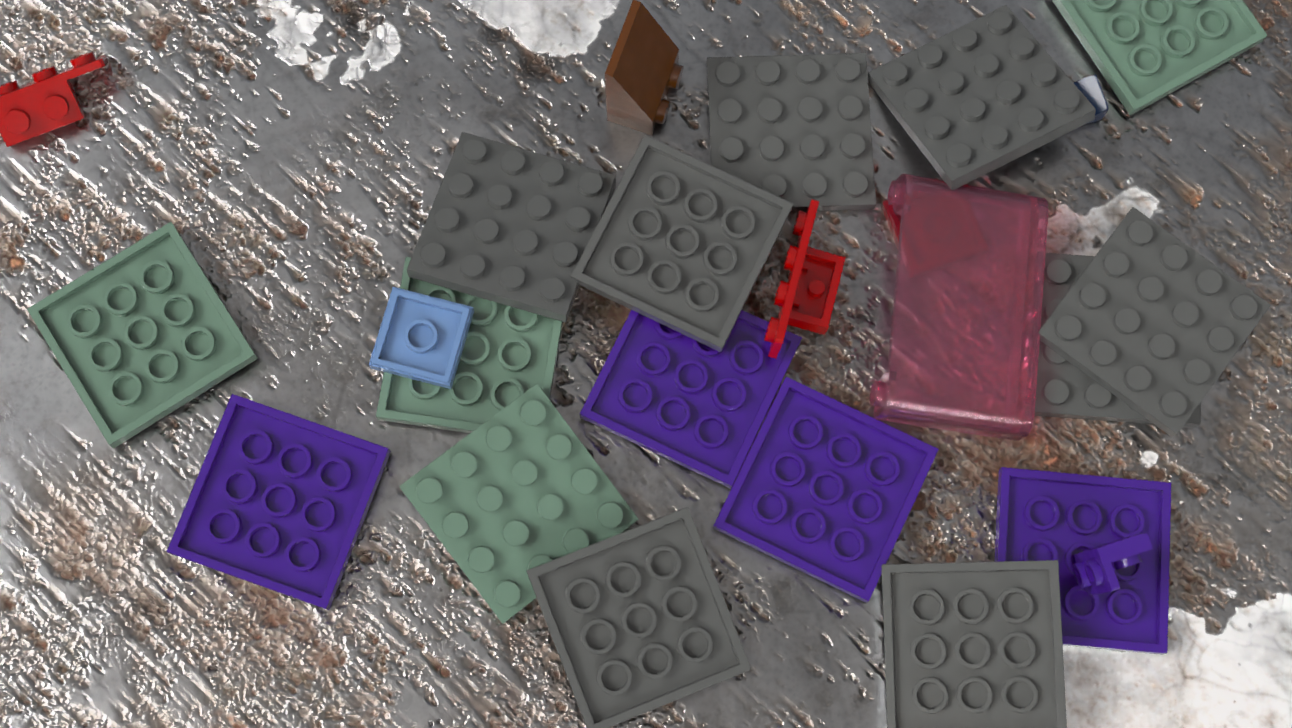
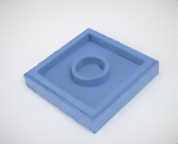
M392 287L370 358L369 367L451 389L474 314V308Z

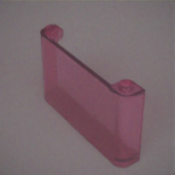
M903 173L891 182L888 192V204L893 205L895 214L901 215L888 371L881 376L879 381L873 382L870 391V405L875 406L874 419L1007 440H1021L1030 433L1035 415L1040 334L1038 332L1041 328L1048 202L1045 198L967 184L951 190L944 180Z

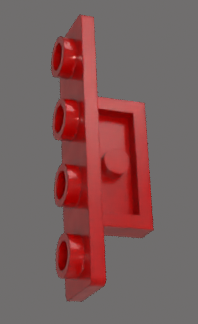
M89 52L71 59V68L57 72L55 66H51L31 74L34 81L20 87L16 80L0 85V134L6 146L15 145L84 119L86 116L69 79L106 66L108 64L106 55L95 58L94 53Z
M811 199L806 212L799 210L792 234L799 236L796 247L789 246L783 269L790 271L788 281H780L774 300V305L781 306L778 318H770L764 341L771 343L768 357L776 359L784 341L787 325L822 335L826 334L829 327L846 257L808 247L819 201Z

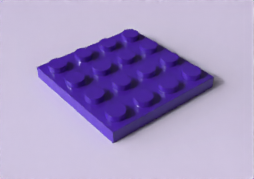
M631 310L579 414L580 418L731 489L802 337L786 330L777 358L768 357L771 343L764 341L769 322L742 310L722 352H719Z
M785 377L713 528L867 603L882 574V564H886L939 449L791 378Z
M232 394L166 552L329 610L391 451L389 448Z
M1007 467L999 469L994 562L1058 560L1062 641L1064 646L1160 655L1167 654L1172 483ZM1144 532L1148 533L1153 549L1139 554L1142 562L1122 569H1114L1120 589L1088 595L1086 588H1080L1073 573V564L1076 563L1073 554Z

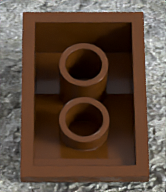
M632 1L605 72L607 121L653 135L656 124L663 125L666 120L671 103L666 100L670 87L677 89L684 66L678 64V47L640 1Z

